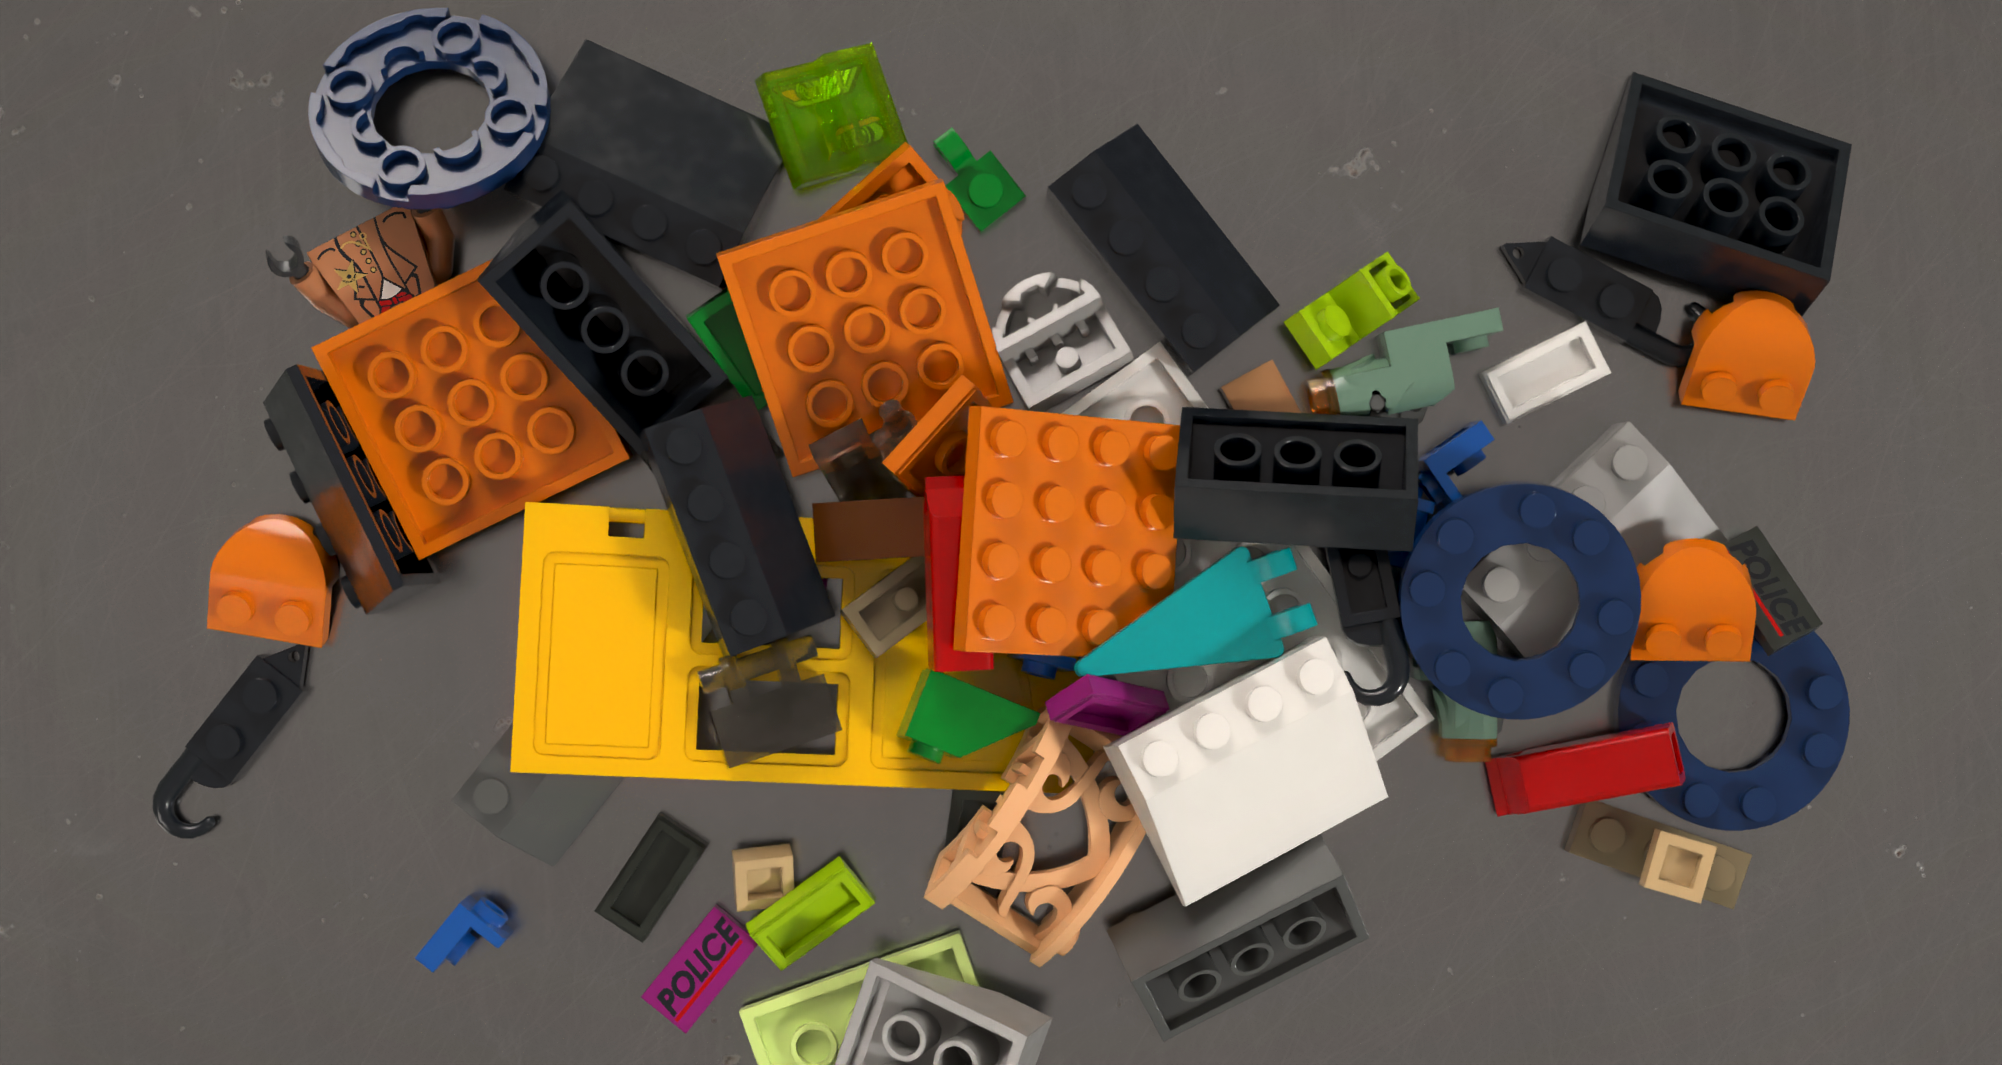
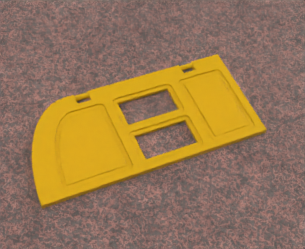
M525 502L510 772L1006 791L1010 785L1001 779V776L1012 759L1025 730L961 758H950L943 755L940 764L907 752L911 741L896 736L922 670L930 669L928 667L927 621L878 658H874L854 630L840 614L839 649L761 645L724 659L718 643L702 642L703 602L668 510ZM798 517L821 578L842 579L841 610L911 558L816 562L813 518ZM609 522L644 524L643 538L608 536ZM993 653L994 669L941 672L1034 711H1037L1045 704V701L1056 695L1059 691L1082 678L1076 675L1075 671H1057L1055 680L1029 675L1021 672L1023 662L1008 658L1007 653ZM1067 656L1070 658L1077 659L1076 662L1079 660L1078 656ZM700 678L837 684L834 755L696 749ZM1068 735V739L1081 754L1085 762H1087L1093 755V750L1071 735ZM1049 775L1042 786L1043 793H1061L1073 781L1071 776L1066 785L1061 788L1058 785L1057 775Z

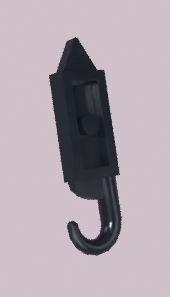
M1552 236L1546 238L1545 242L1506 243L1501 246L1503 253L1523 283L1520 288L1523 292L1580 322L1586 321L1588 326L1620 343L1625 342L1665 364L1677 367L1687 366L1694 343L1681 346L1656 333L1661 321L1662 307L1660 299L1653 292V289ZM1517 248L1521 251L1522 255L1520 258H1516L1513 255L1514 249ZM1692 302L1689 305V311L1697 319L1706 310L1697 302Z
M1325 547L1341 630L1346 639L1356 645L1369 648L1382 647L1387 678L1382 686L1377 689L1368 690L1356 684L1350 672L1344 671L1354 691L1357 702L1365 706H1382L1391 703L1404 692L1410 678V662L1400 619V608L1388 550Z
M298 644L268 657L264 654L257 655L185 746V751L159 782L153 795V813L157 823L168 834L180 839H194L206 834L215 825V819L212 816H207L195 824H186L180 821L174 812L176 798L191 779L206 787L224 788L240 778L307 693L308 689L303 684L309 646ZM294 651L298 652L300 656L297 662L292 659Z

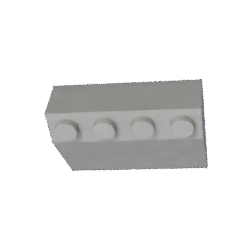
M1630 421L1612 424L1549 484L1575 494L1604 514L1624 538L1636 567L1639 563L1646 566L1654 558L1663 554L1665 544L1673 541L1699 538L1716 541L1721 544L1728 542L1727 538L1670 463ZM1527 543L1502 546L1482 557L1467 575L1461 599L1481 620L1490 622L1496 636L1517 658L1532 657L1557 646L1572 628L1579 606L1577 584L1566 563L1549 549Z
M874 958L870 960L835 1065H1036L1052 1017L1000 992Z

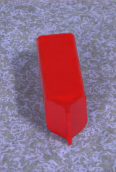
M965 475L925 477L923 518L928 667L934 672L994 669L993 653L953 650Z
M1673 722L1532 748L1485 759L1497 817L1533 813L1681 786L1686 779Z

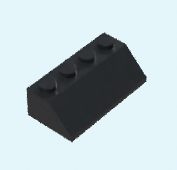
M1138 123L1094 150L1048 186L1047 198L1188 377L1280 306Z
M563 189L517 228L477 278L478 282L639 455L645 451L640 439L644 429L687 414L728 378L725 371L709 351Z
M752 395L701 408L643 430L640 439L724 659L836 616Z
M1182 407L1174 488L1173 538L1413 552L1418 506V419Z

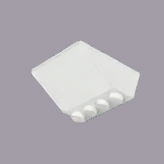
M1327 637L1306 640L1288 649L1280 657L1267 660L1103 746L1183 906H1188L1388 797L1354 691Z

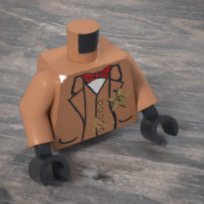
M393 207L307 252L311 262H304L301 246L293 236H283L287 247L294 252V256L290 260L278 261L272 256L270 251L265 250L268 266L274 274L281 277H290V283L316 310L350 329L448 281L453 272L455 236L441 208L421 210Z

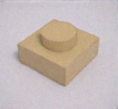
M1655 828L1639 885L1701 904L1717 847Z
M790 843L732 850L734 900L737 912L766 909L794 889L793 854Z

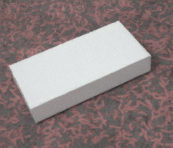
M1586 321L1478 375L1503 425H1508L1610 374L1611 371Z

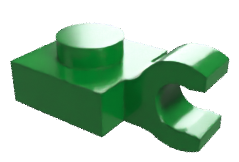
M952 127L933 141L934 148L957 176L945 186L955 195L963 213L979 233L983 232L1026 198L1024 192L991 150L976 161L966 144Z

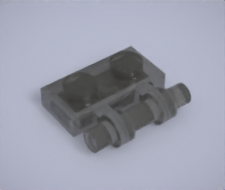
M891 399L880 406L878 411L884 423L882 428L872 433L869 432L861 418L809 444L815 462L840 502L907 498L905 492L908 490L882 464L885 458L918 423L915 416L911 412L904 410L898 400Z
M810 634L791 641L784 636L769 642V648L740 658L737 655L729 658L724 656L718 658V665L697 671L699 683L704 694L726 687L731 702L730 705L709 711L727 768H732L842 730L825 675L820 674L802 681L800 679L797 663L818 657L814 640ZM777 671L782 687L750 698L746 680Z

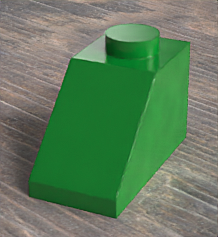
M926 669L921 672L896 736L911 741L907 752L940 764L943 755L950 758H961L1036 725L1041 713L944 673Z

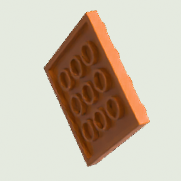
M941 178L716 253L792 477L902 441L961 375L975 384L993 407L999 408L1014 403L948 192Z
M493 259L311 347L419 560L524 510L525 502L539 503L633 457L625 439L478 282L477 278Z
M969 406L953 650L1084 657L1174 592L1177 539L1173 538L1174 488L1180 425L986 406Z

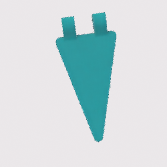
M1246 547L1234 548L1078 660L1074 666L1076 675L1079 677H1083L1086 674L1103 676L1280 657L1284 653V645L1281 638L1318 625L1310 603L1292 606L1272 614L1261 582L1298 569L1290 547L1279 551L1276 550L1252 559Z

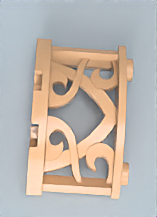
M1046 704L1036 711L1041 713L1037 724L1025 729L1012 759L1001 776V779L1010 784L1003 795H999L995 801L997 805L993 810L982 805L957 837L939 853L923 897L942 910L949 904L957 907L1030 953L1029 961L1039 968L1055 954L1064 956L1073 948L1081 928L1116 884L1146 834L1129 798L1124 802L1116 801L1115 791L1118 785L1121 784L1118 776H1108L1098 785L1095 780L1109 760L1103 746L1121 738V736L1051 721ZM1068 735H1071L1095 751L1087 762H1085L1081 754L1068 739ZM1049 775H1057L1058 785L1061 788L1066 785L1071 776L1073 781L1061 793L1052 797L1044 795L1042 786ZM1081 798L1088 826V855L1061 867L1031 871L1035 856L1034 845L1029 832L1020 822L1027 810L1038 813H1055L1070 807ZM1108 819L1116 822L1111 834L1109 832ZM1006 842L1019 844V856L1013 871L1009 870L1014 862L1011 856L1006 858L997 857V852ZM976 884L1000 889L1001 892L996 898ZM1075 885L1068 895L1062 889ZM1019 892H1026L1024 903L1032 916H1034L1035 910L1039 905L1045 903L1053 905V910L1042 919L1040 925L1010 907Z

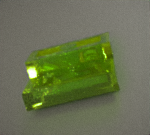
M873 43L825 53L813 62L766 72L755 80L793 190L879 165L904 142H907Z

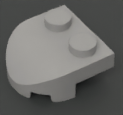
M1048 272L1037 274L1021 281L1003 297L1001 302L1002 310L998 316L996 326L992 327V335L998 354L1029 411L1044 412L1134 361L1130 348L1107 312L1100 294L1091 284L1083 279L1077 282L1071 279L1057 278L1054 273Z

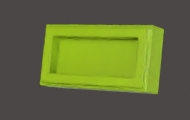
M838 856L745 925L753 940L775 965L783 971L874 905L875 901L869 890L845 861Z

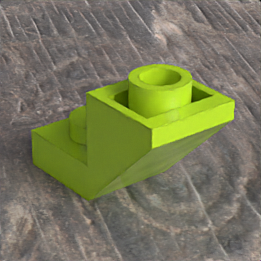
M1387 251L1285 320L1284 323L1317 370L1359 340L1393 319L1420 300V298L1412 288L1407 273L1395 263Z

